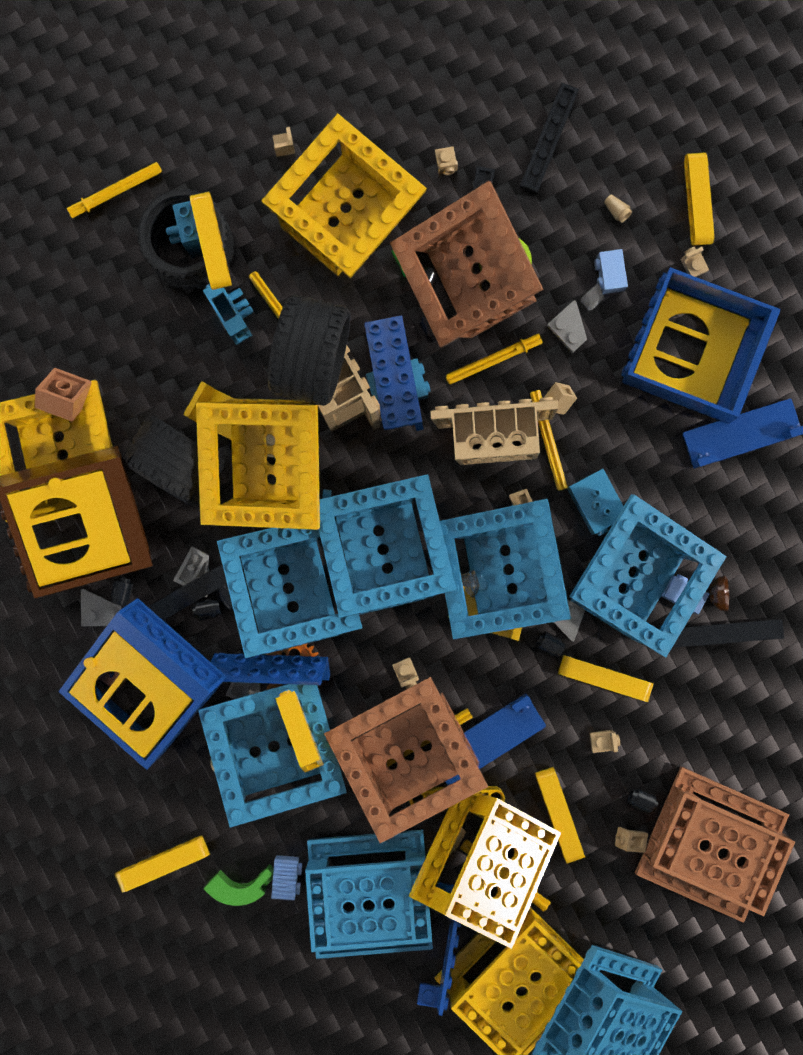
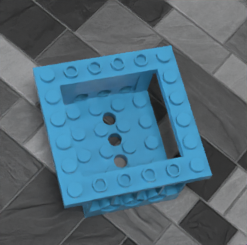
M428 474L320 499L319 533L339 618L395 607L456 590ZM413 499L416 500L434 574L430 576L412 508ZM334 517H336V521H337V525H338V529H339V534H340V538H341V542H342V546H343V551H344V555H345V559H346V563H347V567H348V572H349V576H350V580H351L352 589H353L354 594H352V590H351V586H350V582H349V577H348V573H347V569H346V565H345V560H344V556H343V552H342V548H341V543H340V539H339V535H338V531H337V526H336V522H335V518H334ZM381 526L384 529V534L382 536L374 535V527ZM384 544L388 547L389 551L386 555L378 553L377 548L379 545ZM385 563H390L393 566V571L389 574L382 571V566Z
M631 494L569 597L571 602L623 635L649 647L666 658L727 556L636 495ZM641 550L646 552V557L643 560H640L638 557ZM682 560L698 562L699 565L660 630L647 623L646 620ZM634 566L636 568V573L634 576L630 577L628 573L629 569ZM625 583L626 590L620 593L619 585Z
M548 499L440 521L456 586L455 591L445 593L453 639L571 619ZM455 538L465 540L478 615L468 616ZM504 545L510 547V554L507 556L501 553V548ZM507 564H511L514 567V572L511 575H507L504 571ZM511 583L517 585L518 589L515 594H511L508 591V586Z
M269 528L217 541L245 658L268 654L362 629L359 614L339 618V614L334 613L317 545L318 538H321L319 529ZM241 561H242V565H243V569H244V573H245V577H246V582H245V578H244V574H243V570H242V566H241ZM284 564L289 567L287 575H281L278 572L280 565ZM349 577V582H350L352 594H354L353 589H352V585H351V581H350V577ZM291 583L294 586V591L291 594H286L283 591L284 584ZM290 602H296L299 606L298 611L290 612L287 605ZM252 606H253V610H254V614H255V618H256V622H257V627H256V623H255V619H254V615H253V611H252Z
M286 684L198 710L229 827L347 793L340 764L324 733L330 731L317 685ZM287 690L296 692L324 764L308 772H304L300 768L293 746L287 743L289 735L275 699L280 697V693ZM271 741L279 743L280 748L277 751L269 749L268 744ZM253 746H257L261 750V754L257 757H253L250 754V748ZM321 773L322 780L245 803L246 795Z
M423 830L403 831L382 843H379L375 834L307 840L309 861L305 873L311 952H316V959L433 949L430 908L409 897L426 859ZM394 851L406 852V860L329 867V857ZM392 899L395 904L392 908H386L383 905L384 900ZM371 900L375 906L371 910H366L363 907V903ZM344 903H353L354 910L350 912L345 911L343 908Z
M592 945L587 951L581 966L577 969L574 979L567 987L564 997L557 1005L554 1015L547 1023L540 1040L537 1041L531 1055H659L683 1011L654 988L656 981L663 971L660 967ZM599 971H607L637 981L632 985L630 993L623 992Z

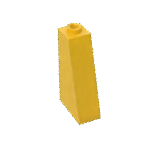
M287 690L280 693V697L275 699L300 768L304 772H308L324 765L296 692Z

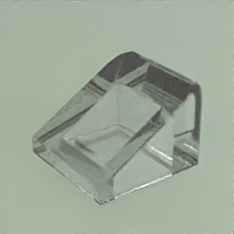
M596 284L582 298L581 302L589 310H593L604 299L600 285Z
M472 570L462 574L461 578L466 592L474 598L480 585L475 571Z

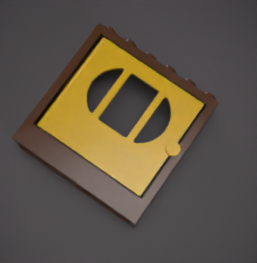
M119 446L0 476V503L2 505L0 513L3 521L7 520L8 536L10 539H14V553L16 557L20 556L22 562L19 564L22 575L26 574L28 579L26 581L27 590L29 593H33L34 598L153 566L150 549L126 469L122 462ZM50 498L67 499L77 505L76 507L42 516L30 517L33 509L40 502ZM77 513L81 514L88 537L45 549L39 548L32 525ZM89 544L85 555L72 563L58 564L44 558L46 555Z

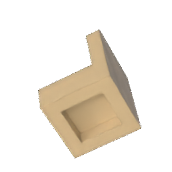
M286 127L287 133L273 136L277 157L295 153L290 127Z
M557 382L554 383L545 395V397H553V401L558 400V410L556 413L563 415L577 399L570 385Z

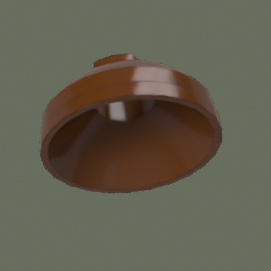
M719 576L710 584L709 588L710 602L721 611H728L727 576Z

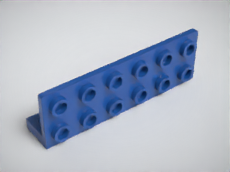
M402 315L366 322L365 330L384 430L415 425L416 431L424 430Z
M787 399L740 414L739 418L730 424L717 421L683 432L682 435L693 468L695 469L803 435V426L799 423L792 399Z
M214 653L211 663L227 676L223 682L321 685L322 680H329L330 678L328 657L261 654L245 658L244 654Z
M525 693L465 731L464 734L480 762L479 769L545 728L546 724L535 709L529 696ZM458 774L445 781L448 786L461 778Z
M437 882L436 887L451 894L454 885ZM450 919L440 986L420 982L417 998L418 1005L437 1008L438 1015L440 1016L443 1015V1010L447 1011L449 998H447L446 991L451 988L452 977H450V968L454 969L455 965L453 949L458 946L459 935L456 932L457 927H461V923Z

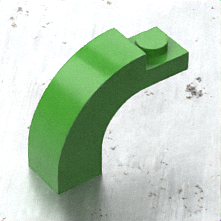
M269 864L254 880L248 883H236L220 870L206 884L204 890L215 900L231 906L247 905L265 894L267 889L265 886L273 879L274 868Z

